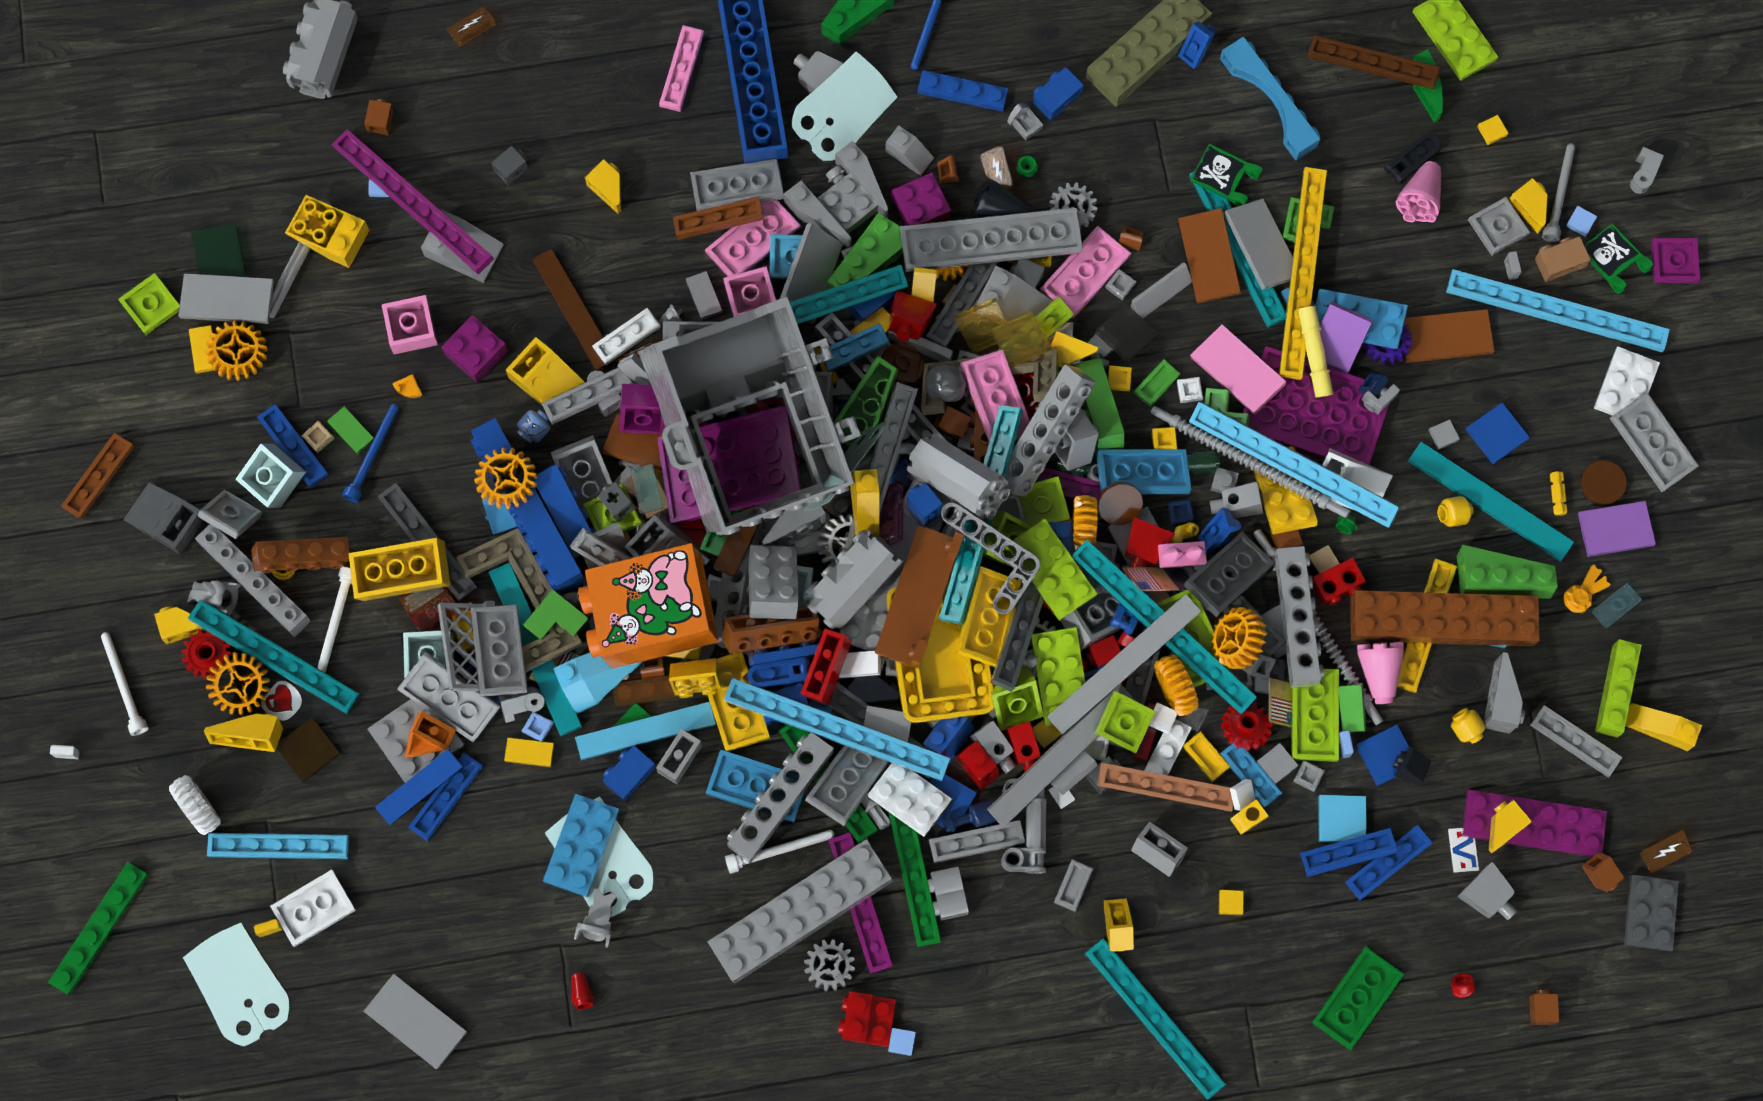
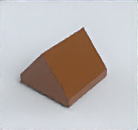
M950 155L937 162L940 183L959 182L957 162L954 155Z
M1123 226L1119 244L1123 247L1140 251L1145 232Z
M662 657L646 660L640 665L642 681L665 678Z

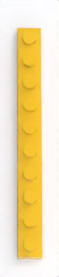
M1305 167L1303 171L1279 376L1283 378L1301 380L1303 377L1306 345L1304 334L1301 333L1302 328L1298 309L1311 306L1327 170Z

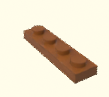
M755 197L675 216L673 220L677 239L680 240L764 220L760 198Z
M114 433L61 507L82 520L133 450L134 445Z

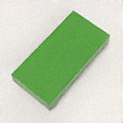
M1164 359L1134 390V394L1151 407L1179 378L1181 373Z
M345 407L327 421L357 455L374 440L370 433Z
M1363 685L1338 686L1342 732L1366 731Z

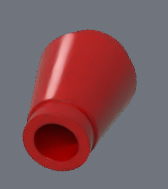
M585 973L572 975L571 1004L574 1005L576 1010L592 1007L595 998Z

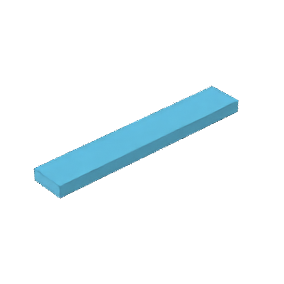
M710 702L577 736L575 740L580 758L585 760L630 748L633 745L638 746L677 735L681 729L691 732L713 726L716 723Z
M208 833L207 856L226 858L348 859L350 836Z

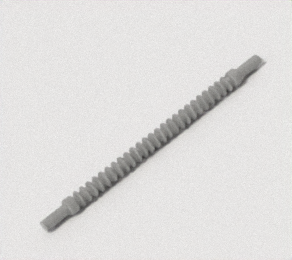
M1156 406L1152 408L1151 414L1169 423L1170 427L1179 428V432L1184 431L1185 435L1190 434V438L1195 437L1196 441L1201 440V444L1206 443L1207 447L1211 445L1212 450L1217 449L1218 453L1223 452L1224 456L1229 455V459L1234 458L1235 462L1240 461V465L1245 464L1246 468L1250 466L1251 471L1256 470L1257 474L1261 472L1263 477L1268 476V480L1273 479L1274 483L1279 482V486L1285 485V489L1290 488L1291 492L1296 491V495L1301 494L1302 498L1307 497V501L1313 500V504L1318 503V507L1322 509L1327 508L1344 518L1349 516L1350 510L1333 502L1328 495L1324 494L1322 496L1320 491L1316 493V489L1313 488L1311 490L1309 485L1305 487L1303 482L1299 484V480L1296 479L1294 481L1292 476L1288 478L1286 473L1282 474L1280 470L1277 472L1275 467L1270 468L1269 464L1265 465L1263 461L1260 463L1258 458L1254 459V456L1251 455L1249 457L1248 453H1242L1243 450H1237L1235 446L1231 447V444H1226L1224 440L1221 442L1220 438H1215L1214 435L1210 436L1209 432L1204 433L1203 429L1199 430L1197 426L1193 427L1192 423L1188 424L1186 419L1182 420V417L1177 414L1173 416Z
M1258 529L1253 535L1265 554L1275 563L1274 554L1277 549L1275 547L1272 548L1262 530ZM1274 564L1273 571H1276V565ZM1291 591V594L1294 598H1303L1302 593L1300 591ZM1314 611L1313 620L1318 622V633L1315 636L1320 637L1319 642H1323L1322 647L1327 648L1326 653H1330L1329 658L1334 659L1333 664H1337L1336 669L1341 670L1340 675H1344L1343 680L1348 681L1347 686L1363 685V683L1358 682L1359 677H1355L1356 672L1351 671L1352 666L1349 667L1347 665L1349 661L1344 660L1345 655L1340 654L1342 650L1337 649L1338 644L1333 643L1335 639L1330 638L1331 633L1326 632L1328 629L1323 627L1324 622L1319 621L1320 617H1317V612ZM1364 688L1365 710L1377 726L1384 720L1371 702L1373 700L1371 695L1366 694L1367 689Z

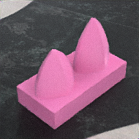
M1204 541L1158 545L1160 568L1200 566L1207 563Z

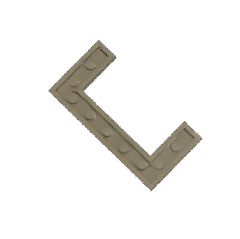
M1057 347L1005 354L1012 374L1034 372V402L1043 401L1058 376ZM974 358L924 364L921 400L922 415L945 413L946 401L941 398L929 397L925 388L927 372L933 367L944 363L956 365L962 372L961 362Z
M518 528L457 556V562L467 579L508 560L535 610L552 590ZM555 623L548 631V635L544 636L541 640L537 639L523 646L525 673L580 647L582 642L577 633L573 637Z

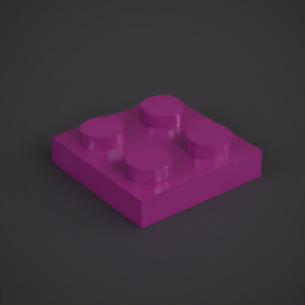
M1653 238L1651 240L1654 283H1699L1700 268L1697 238Z

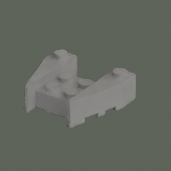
M853 141L835 154V163L846 170V176L821 196L816 198L802 181L784 193V203L799 220L804 223L814 224L843 243V246L846 248L851 246V237L848 234L876 212L888 218V207L867 156Z

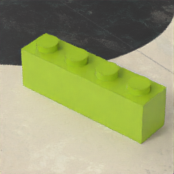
M1619 639L1612 646L1595 729L1596 733L1616 738L1624 733L1642 645Z

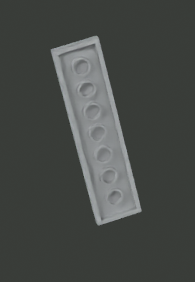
M1076 208L900 226L906 272L914 271V267L937 269L1082 253L1083 251Z

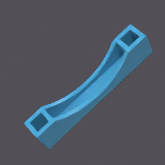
M1242 37L1223 49L1220 60L1231 75L1256 85L1274 103L1282 120L1283 144L1293 158L1298 160L1317 148L1320 141L1319 132L1307 122L1305 113L1302 110H1298L1294 105L1292 96L1288 92L1285 93L1282 89L1278 77L1270 73L1266 61L1258 57L1254 45Z

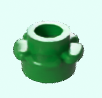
M1024 156L1017 162V172L1025 177L1033 176L1034 172L1038 170V164L1030 156Z
M1350 515L1347 518L1338 516L1336 528L1339 531L1350 535L1353 530H1357L1358 526L1355 524L1356 520Z

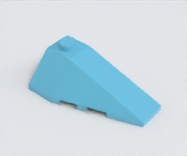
M588 653L553 669L562 690L575 713L578 714L598 705L604 696L612 689H615L619 682L644 661L612 669L601 656L593 658L591 653Z

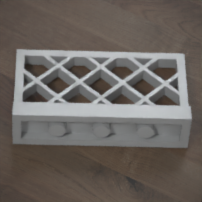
M485 601L483 604L439 603L438 605L450 691H480L479 682L474 678L478 672L476 671L471 676L462 668L468 661L477 669L476 660L471 657L475 652L474 640L468 636L473 630L472 620L465 613L475 607L495 606L494 601ZM445 610H452L459 617L455 622H452L446 616ZM460 619L471 627L467 633L456 625ZM451 629L462 637L457 644L449 637ZM463 640L474 648L470 654L459 646ZM454 650L465 659L460 665L452 659ZM457 672L468 680L466 684H456L455 674Z

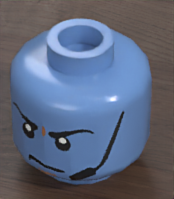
M534 410L527 411L517 423L519 429L517 433L530 444L532 442H540L551 429L550 424L547 422L549 420L548 416L541 410L538 412Z

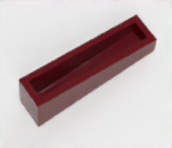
M1148 703L1147 707L1154 710L1155 705ZM1148 727L1137 753H1133V760L1146 763L1155 735V728Z

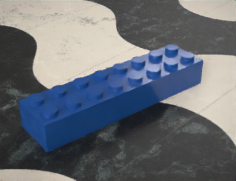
M718 0L744 164L776 158H788L763 0Z
M495 418L471 430L474 438L470 439L478 457L483 456L481 461L487 462L485 459L486 454L492 458L494 456L493 450H496L498 454H502V448H505L507 453L510 452L512 447ZM503 463L496 467L504 468L508 465V463ZM518 466L515 478L520 483H523L524 471ZM509 475L507 478L501 477L502 481H504L505 479L511 480ZM492 477L491 479H492V481L494 482V486H495V483H496L497 479H495L494 477ZM530 488L533 491V495L525 494L527 502L524 503L521 499L518 500L519 507H515L514 503H510L511 507L508 511L510 515L515 513V516H513L515 524L521 534L526 533L524 535L526 543L532 553H537L534 556L542 572L547 571L545 576L549 585L554 591H558L560 596H563L583 585V576L534 488ZM508 489L503 494H510L516 490Z

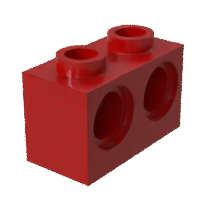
M1354 558L1312 577L1313 590L1322 606L1327 603L1332 606L1340 602L1342 596L1348 593L1351 596L1355 590L1362 591L1361 587L1366 582ZM1343 575H1351L1354 583L1345 582ZM1323 585H1331L1334 588V592H1325Z

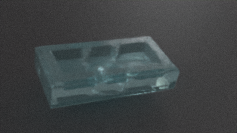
M653 464L630 469L640 513L644 514L663 509Z
M1626 583L1591 612L1607 629L1641 602L1642 599Z

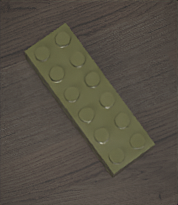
M1163 0L1087 68L1086 78L1117 107L1182 49L1195 22L1199 21L1204 26H1208L1212 13L1199 0Z

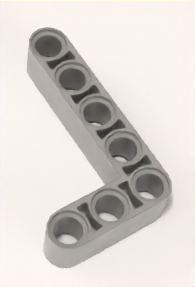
M946 504L942 508L941 516L948 525L1014 568L993 601V607L997 613H1010L1040 567L1038 558L958 504ZM948 508H956L959 515L956 519L949 520L946 518L945 512ZM973 520L978 524L975 532L969 533L965 530L964 526L967 521ZM988 533H993L997 536V542L993 546H988L984 542V537ZM1007 546H1013L1017 551L1016 556L1012 559L1006 558L1003 554V550ZM1026 559H1033L1036 563V568L1031 572L1023 569L1022 564ZM1014 578H1019L1023 582V587L1019 591H1014L1010 588V581ZM1006 597L1009 599L1010 607L1007 610H1000L997 607L999 598Z

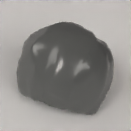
M944 363L933 367L925 376V388L929 397L941 398L946 402H956L965 393L967 387L965 375L956 365Z

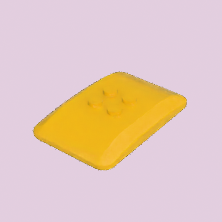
M948 580L919 668L917 669L895 661L903 714L912 723L982 715L989 713L994 708L991 696L993 684L990 683L992 679L990 665L956 653L963 625L943 622L939 619L950 580ZM897 587L890 589L886 596L888 611Z

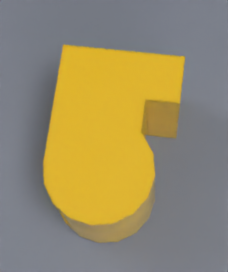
M1256 799L1233 816L1230 821L1242 835L1269 818V816Z

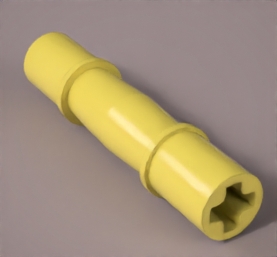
M1316 306L1298 309L1302 328L1301 333L1304 334L1307 357L1312 372L1310 376L1312 377L1315 397L1333 395L1329 375L1330 370H1327L1325 350L1320 334L1322 329L1319 325Z

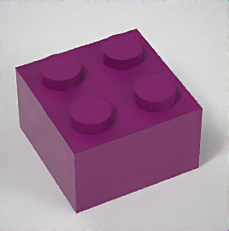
M933 173L892 190L891 200L904 226L950 220L951 209Z
M473 315L442 346L444 355L477 384L508 352L506 344Z
M635 383L622 384L619 432L662 434L665 425L652 386Z

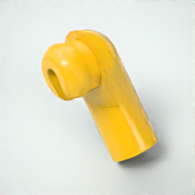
M1190 522L1176 527L1175 535L1170 544L1182 543L1184 539L1196 536L1199 533L1198 525Z

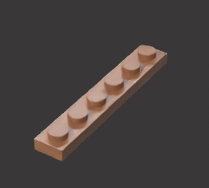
M1101 763L1097 786L1232 812L1233 800L1229 787Z

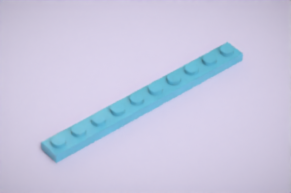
M1454 269L1451 271L1446 293L1659 352L1665 350L1670 330Z
M1198 402L1189 422L1388 528L1393 523L1400 509V506L1203 402Z
M732 678L724 701L801 730L812 732L820 737L940 781L943 780L950 758L734 678Z

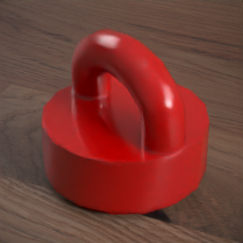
M1463 973L1452 978L1451 987L1454 996L1465 998L1474 993L1475 981L1473 976Z

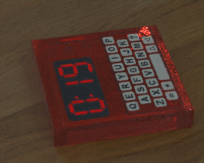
M446 587L407 593L398 599L420 632L430 631L440 624L439 603H456ZM445 610L448 618L455 615L452 610Z

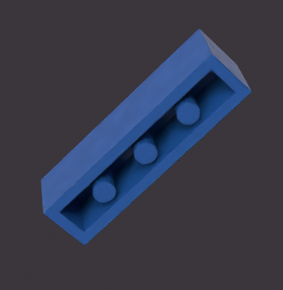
M553 464L536 473L537 479L532 481L536 482V488L572 557L576 558L581 554L570 547L582 528L593 534L596 533L594 527L589 528L585 521L589 517L583 507H578L575 501L578 499L574 488H568L565 479L568 477L563 467L558 468L556 464Z

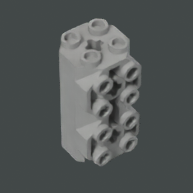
M313 0L311 3H305L303 9L304 17L302 22L298 23L296 31L300 35V40L291 43L289 61H286L283 66V74L287 75L286 80L290 87L294 89L295 86L300 87V93L319 99L325 98L326 94L328 98L332 97L358 20L356 12L351 9L352 4L347 1L337 2L333 0Z
M931 434L930 439L922 438L910 453L909 460L912 461V466L908 465L907 471L920 482H926L933 492L958 504L981 520L985 518L993 519L999 506L1010 495L1011 490L1007 488L1008 481L999 473L936 434Z
M861 530L852 540L855 544L851 548L843 549L836 557L840 560L836 566L834 564L829 565L821 574L824 578L820 582H814L806 590L808 594L806 599L809 601L806 606L813 613H820L825 618L823 622L832 630L835 628L842 629L904 561L902 558H895L898 553L880 536L872 537L871 535L874 533L872 530L867 532Z

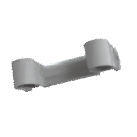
M1018 779L1008 780L1002 789V794ZM1044 789L1026 805V848H1009L1001 858V865L1006 871L1030 874L1046 873L1044 854L1046 853L1047 799L1044 798ZM1011 854L1015 855L1018 858V864L1010 865L1006 857Z

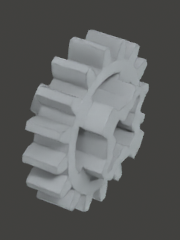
M1066 183V189L1059 186L1058 194L1053 192V200H1050L1049 207H1051L1050 210H1059L1058 204L1060 200L1063 204L1061 209H1069V205L1072 206L1071 208L1077 206L1079 228H1081L1082 224L1088 227V220L1093 221L1094 213H1097V207L1094 206L1097 203V199L1092 198V191L1086 192L1085 185L1080 189L1078 188V183H1075L1074 187ZM1085 204H1087L1088 211L1086 214L1084 213L1085 210L1083 209L1085 207Z
M832 939L830 945H827L826 941L822 940L821 947L814 944L815 952H807L811 959L804 960V964L810 966L805 969V973H811L808 979L809 982L817 981L815 988L818 989L821 985H824V991L827 992L829 986H832L833 990L837 991L838 984L845 987L844 980L852 979V976L848 973L855 971V967L850 966V963H853L855 960L853 957L848 958L851 952L850 949L842 950L844 943L835 946V940ZM833 950L838 953L836 955H829L825 951ZM818 957L820 966L814 971V961ZM828 960L830 963L836 961L834 963V970L831 971L829 968L825 970V961ZM845 960V971L841 974L839 965ZM824 976H830L834 980L826 981L821 978Z

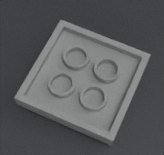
M411 699L368 728V731L404 782H407L445 751L404 759L409 733L419 710L443 722ZM454 733L448 747L453 754L464 747L456 733Z

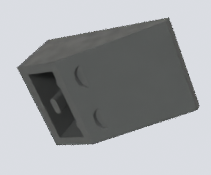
M151 483L147 484L123 519L128 524L180 555L204 521L198 517V508Z
M663 511L654 514L625 546L634 557L692 543L702 555L704 566L711 560L677 525L670 524V518Z

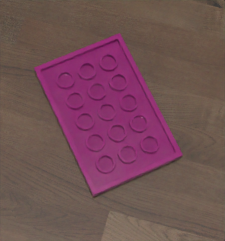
M1265 346L1261 360L1279 375L1282 351ZM1305 359L1301 380L1283 378L1286 381V385L1255 415L1246 407L1244 408L1243 413L1250 414V428L1284 446H1291L1296 450L1325 459L1331 448L1369 465L1388 406L1379 415L1369 411L1362 401L1364 395L1358 391L1365 379L1327 367V370H1330L1329 375L1333 395L1316 398L1312 377L1310 376L1312 372L1309 360Z
M785 405L699 427L730 512L764 504L802 490L791 420ZM662 436L657 437L670 524L678 525L702 519L687 471L678 470L672 466Z

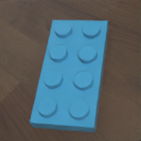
M1319 289L1315 304L1319 325H1321L1332 301L1373 319L1362 343L1398 349L1408 305Z
M1186 449L1098 450L1096 453L1101 491L1116 481H1126L1133 484L1141 494H1189L1191 491Z
M720 750L706 795L753 810L757 804L755 802L757 796L762 790L765 792L771 786L769 781L776 772L780 774L783 769ZM789 773L786 779L790 783H795L799 780V775ZM776 791L772 798L780 802L785 799L786 795L782 791ZM804 793L784 820L795 822ZM769 810L760 811L762 813L772 815V813Z
M575 794L543 882L588 897L620 810Z

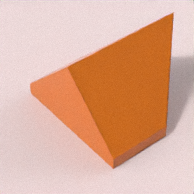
M419 710L409 733L404 759L443 750L446 751L456 729Z

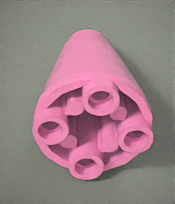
M1432 161L1425 162L1399 193L1396 206L1403 214L1405 221L1434 222L1440 211L1441 167Z
M1387 642L1373 643V648H1371V644L1357 645V654L1371 696L1375 698V704L1393 703L1404 654L1403 642H1392L1390 647H1387Z

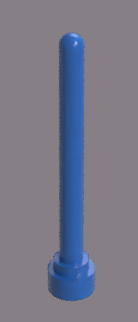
M933 0L911 62L913 70H917L920 66L942 0Z
M391 404L353 483L345 487L342 493L345 499L354 503L359 502L362 496L361 486L399 410L397 404Z

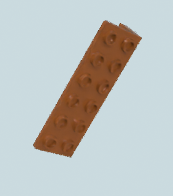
M917 526L875 649V654L917 669L919 668L964 534L955 532L954 536L951 537L922 526Z

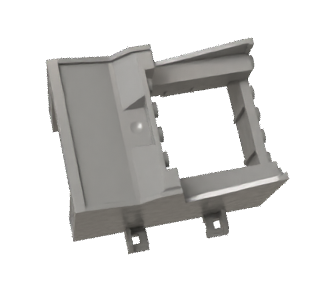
M788 297L767 303L747 313L688 334L660 341L638 351L659 403L665 425L662 432V440L670 462L674 468L687 471L706 532H716L717 535H729L740 531L739 526L751 527L762 523L761 518L772 519L784 514V509L785 511H794L805 507V502L816 503L827 499L826 494L835 491L836 495L849 491L848 486L854 484L840 443L861 436L854 416L832 423L812 366L832 359L833 356L826 338L804 345ZM820 345L822 353L815 355L813 348ZM772 396L775 399L783 398L814 485L731 515L698 423L714 418L712 413L718 416L734 411V405L737 408L756 403V397L758 401ZM849 427L851 434L844 436L842 429ZM829 475L845 481L842 484L828 487L823 485Z

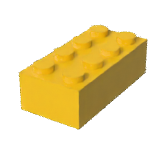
M438 538L349 553L354 599L367 601L451 586L445 541Z

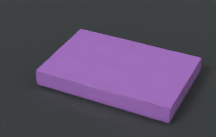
M1331 301L1320 325L1327 367L1348 374L1373 319Z
M1646 501L1578 513L1587 557L1652 547L1656 544Z

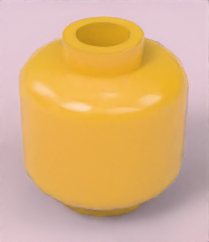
M1463 496L1446 498L1438 507V518L1448 527L1468 524L1473 515V506Z
M1465 708L1452 717L1451 728L1461 742L1470 741L1473 744L1483 738L1482 733L1486 725L1475 710Z

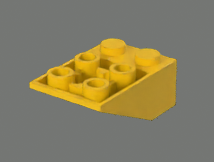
M305 195L285 233L326 258L350 268L370 230L365 220Z
M537 337L531 341L506 369L508 378L541 405L543 402L585 383L557 354Z
M712 658L670 664L669 681L675 696L679 695L680 698L692 697L693 693L702 692L703 695L715 694L716 690H721L717 659Z

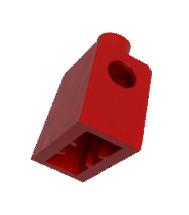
M896 290L890 308L889 330L897 333L896 336L900 341H908L909 338L919 340L930 324L937 304Z
M1135 517L1131 525L1124 556L1132 560L1130 568L1156 567L1159 562L1158 545L1170 544L1175 533Z
M1030 721L1004 730L1006 739L1014 750L1012 756L1015 764H1022L1025 772L1036 762V758L1041 757ZM1023 746H1026L1029 750L1027 756L1022 754Z
M978 741L972 742L954 756L981 791L1000 777L998 766Z

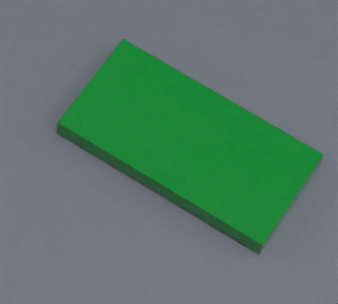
M1365 946L1316 1015L1312 1024L1351 1051L1402 979L1404 973Z

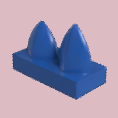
M1199 21L1195 22L1178 57L1193 69L1199 67L1214 36L1216 27L1212 25L1204 26Z
M1221 508L1200 532L1198 538L1200 542H1205L1206 554L1211 555L1218 547L1229 544L1232 538L1228 535L1231 532L1240 530L1242 526L1237 519L1232 517L1230 509Z

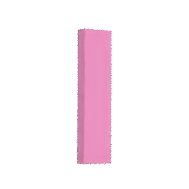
M682 26L660 99V107L681 112L704 36V30Z

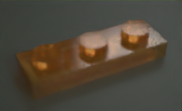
M669 676L621 682L613 689L616 708L631 706L635 703L644 704L680 698L679 695L675 696Z

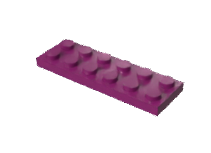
M1468 790L1466 793L1462 837L1489 841L1491 818L1496 814L1494 809L1504 801L1509 804L1514 800L1532 822L1508 840L1506 844L1593 857L1598 852L1603 853L1607 811Z

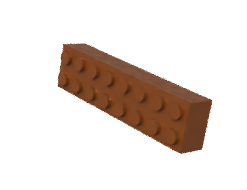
M1356 590L1350 596L1351 641L1530 647L1539 642L1538 596Z

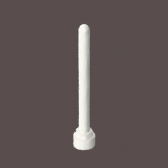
M347 567L340 568L338 574L341 584L317 669L324 673L328 666L350 585H352L351 569Z
M104 632L101 635V639L130 717L128 721L129 732L132 736L140 735L148 731V725L146 720L142 719V716H139L111 636L108 632Z
M828 830L760 850L752 862L834 838L835 833L832 830ZM734 853L725 856L730 874L738 872L740 868H743L742 865L749 864L741 856L734 855Z

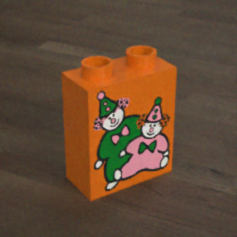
M692 543L585 570L588 585L578 589L579 600L585 614L593 613L596 628L586 632L588 647L593 658L601 656L612 669L719 642L703 558Z

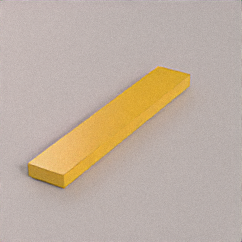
M1435 558L1424 593H1449L1457 566ZM1407 643L1397 687L1413 693L1417 692L1432 643Z

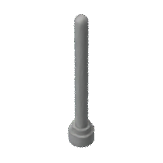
M1572 143L1566 147L1550 223L1543 229L1542 238L1549 242H1558L1561 236L1558 224L1575 152V145Z

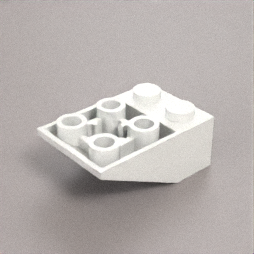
M1331 448L1322 466L1383 497L1393 476ZM1331 498V500H1332L1333 502H1335V503H1337V504H1339V505H1341V506L1350 508V507L1346 506L1345 504H1343V503H1341V502H1339V501H1337V500Z

